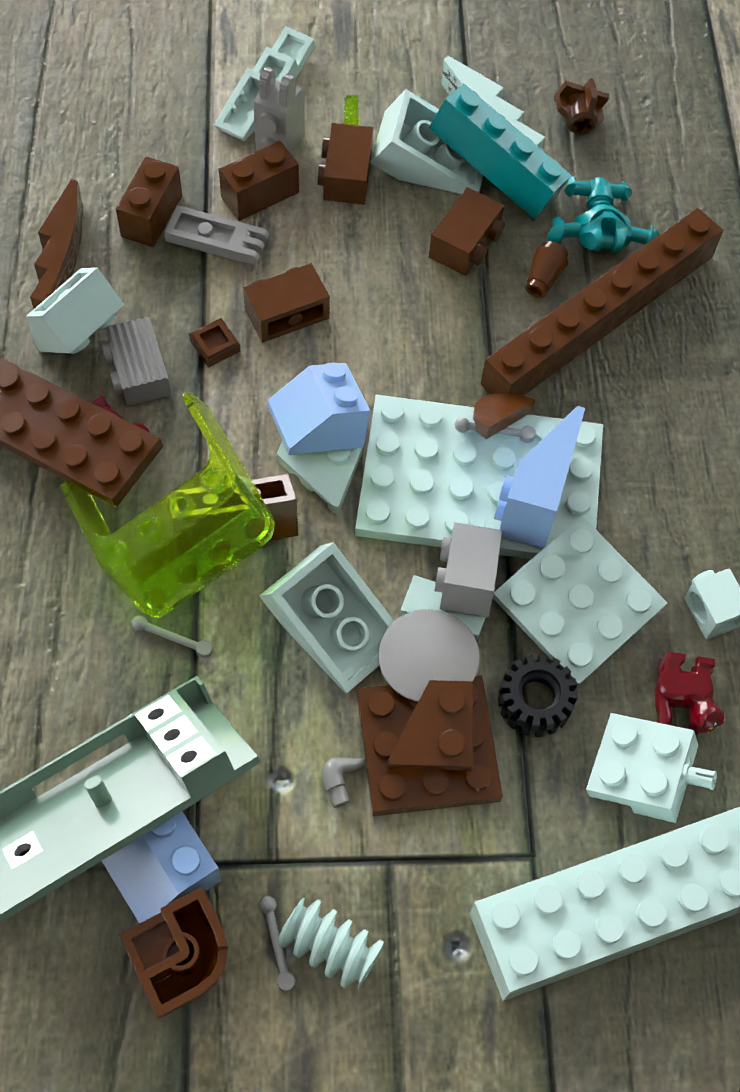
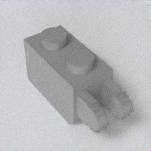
M266 66L259 76V93L253 101L256 151L281 141L292 155L305 135L304 89L296 87L295 77L286 74L281 81L275 79V70Z

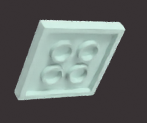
M582 515L493 594V599L552 662L554 658L561 661L558 668L563 670L567 666L571 670L569 679L575 678L577 686L667 604L661 595Z

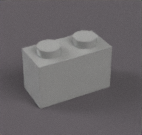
M454 522L452 537H443L439 561L447 562V567H438L434 589L435 592L442 593L441 610L489 617L495 589L502 530Z

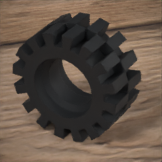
M533 654L526 655L523 662L519 659L513 662L511 669L508 668L505 672L499 689L498 706H502L500 713L503 719L509 717V726L515 729L519 725L523 728L521 734L528 736L530 730L535 731V737H543L545 731H548L549 735L556 733L559 726L562 728L567 723L578 699V692H575L577 686L576 679H569L571 670L567 666L563 670L558 668L561 661L556 658L553 659L552 664L546 662L547 655L540 654L538 660H534ZM531 682L545 684L553 694V703L544 709H534L523 700L522 688Z

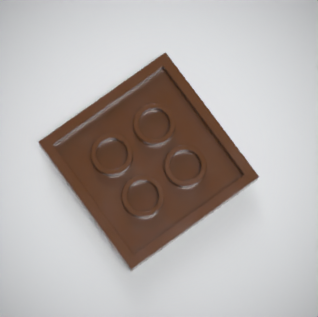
M482 675L475 676L473 680L472 770L388 768V758L418 702L398 694L390 685L357 688L373 816L502 801L503 793Z

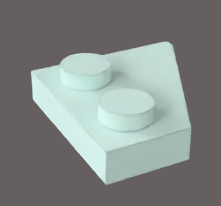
M282 441L277 452V462L289 473L295 474L310 492L315 491L328 503L327 508L332 513L338 514L362 456L363 448L288 455Z

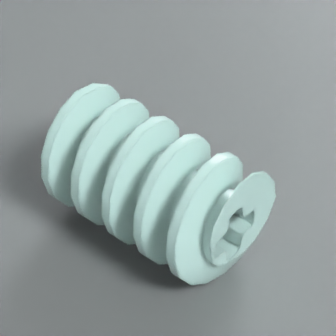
M305 897L302 898L284 925L278 938V945L284 948L296 940L293 951L294 956L300 958L311 950L309 965L312 968L318 967L327 960L325 968L326 977L332 978L342 970L341 987L346 989L355 981H359L358 990L383 949L384 941L380 939L368 948L366 946L367 930L364 929L353 938L350 936L353 921L348 919L337 928L334 926L337 915L336 910L333 909L322 918L319 916L322 901L317 899L306 908L303 906Z

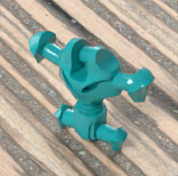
M570 177L564 190L565 194L570 198L573 195L586 196V207L589 211L577 216L572 223H564V220L559 216L553 218L552 228L547 235V240L561 244L563 238L577 237L581 245L590 250L598 252L602 248L609 249L612 253H619L629 245L630 241L646 245L660 235V233L652 224L649 230L632 227L631 220L613 207V198L620 199V202L627 201L632 195V189L627 185L626 181H622L620 185L610 184L609 181L601 177H596L588 182L575 181V177Z

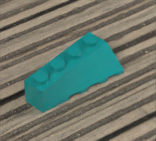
M462 84L445 98L429 127L433 133L534 219L554 201L571 177V174L561 167L557 161L548 156L529 137L520 132L502 114L493 109L465 84Z

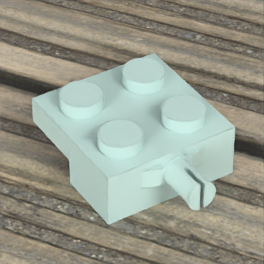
M611 713L586 790L590 797L631 806L633 813L676 823L687 785L691 784L713 790L715 787L714 783L717 780V772L692 767L698 749L694 730Z

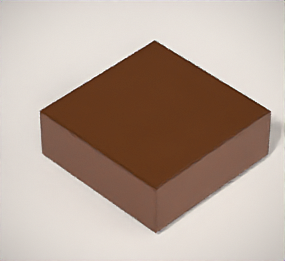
M222 318L189 333L191 344L208 368L241 352L239 342Z

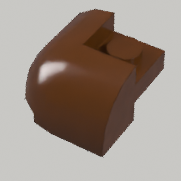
M203 887L160 908L161 912L119 934L157 1019L202 996L217 983L226 967L228 946L225 934Z

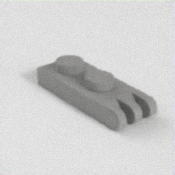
M178 205L164 232L166 242L251 265L258 263L259 254L262 253L265 246L264 243L269 237V232L264 228Z

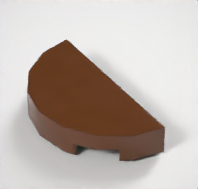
M494 393L482 397L474 406L473 420L476 424V432L485 439L490 438L533 412L535 399L513 393Z

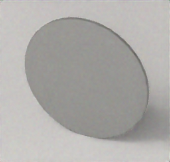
M417 610L401 616L385 631L379 646V665L385 680L398 694L415 702L419 701L429 680L473 681L479 666V648L473 633L461 620L443 611Z

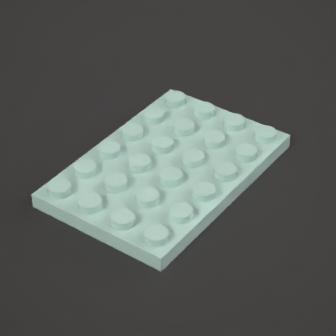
M376 395L355 536L442 547L443 537H452L454 522L499 530L502 521L496 520L494 517L505 476L514 478L518 462L563 419L528 414L508 426V428L515 429L532 426L536 430V435L530 443L523 442L520 437L495 434L485 439L476 431L468 430L461 433L455 429V422L459 418L464 417L469 422L475 423L473 420L474 407ZM581 422L558 510L546 546L581 515L596 529L603 424ZM501 537L499 555L532 559L542 548Z

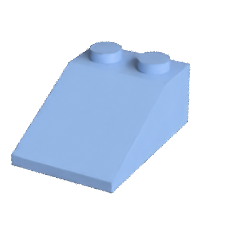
M577 406L518 462L514 478L505 476L494 519L502 521L499 529L502 530L501 537L542 549L545 548L558 510L585 408Z

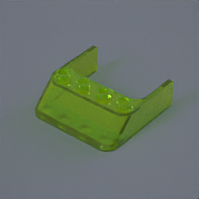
M189 391L182 395V399L210 448L209 459L206 465L195 475L112 534L90 493L68 481L60 485V489L99 565L142 613L151 617H161L169 613L261 548L271 539L275 528L272 514L211 409Z

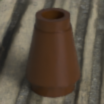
M545 241L540 247L535 249L525 287L530 295L537 298L545 297L546 293L568 266V251L562 245L552 241Z

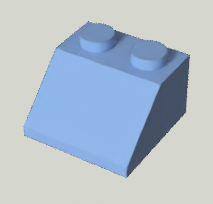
M346 363L308 366L268 399L267 406L288 455L364 447L370 409Z
M183 812L178 813L102 860V863L139 923L161 912L160 908L200 887L207 891L222 881L219 868Z

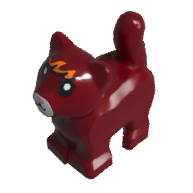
M667 652L663 658H660L657 665L658 680L654 688L655 707L658 715L656 723L671 725V708H689V728L694 730L695 736L710 733L717 726L723 725L725 713L713 700L714 688L711 675L714 672L715 659L699 656L695 659V666L691 667V672H687L681 669V665L685 663L686 654Z

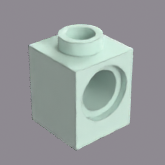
M730 568L718 573L708 570L697 575L692 580V585L686 593L684 600L705 639L707 640L739 628L740 586Z

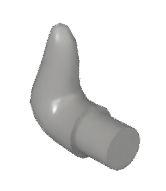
M332 758L324 764L322 780L325 791L329 793L334 808L350 802L345 789L346 783L342 775L361 769L365 764L364 758Z

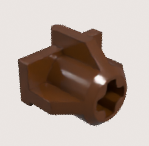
M591 78L584 86L565 80L554 95L558 112L566 119L569 131L575 134L588 133L601 124L604 120L602 108L610 99L608 93L596 90L595 81Z

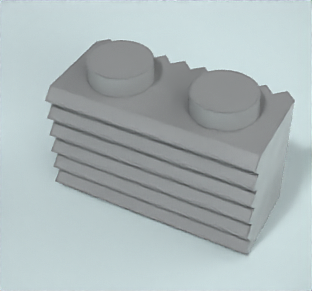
M145 316L143 319L137 318L135 321L130 320L128 323L123 321L121 324L115 323L113 326L109 325L106 327L108 341L101 342L106 364L114 363L116 372L110 373L115 395L123 394L126 406L171 396L169 379L150 317Z

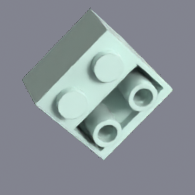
M98 267L81 268L26 316L34 346L39 352L78 353L89 344L90 339L88 337L97 329L102 330L116 320L117 316L115 313L125 304Z

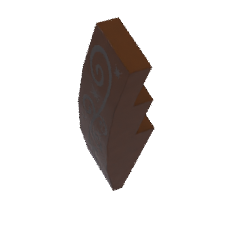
M73 179L70 180L38 231L43 250L34 263L39 283L30 296L33 309L72 277L82 236L83 203L78 181Z

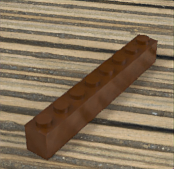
M696 208L487 357L480 384L490 394H527L710 260L715 253L724 230L699 208Z

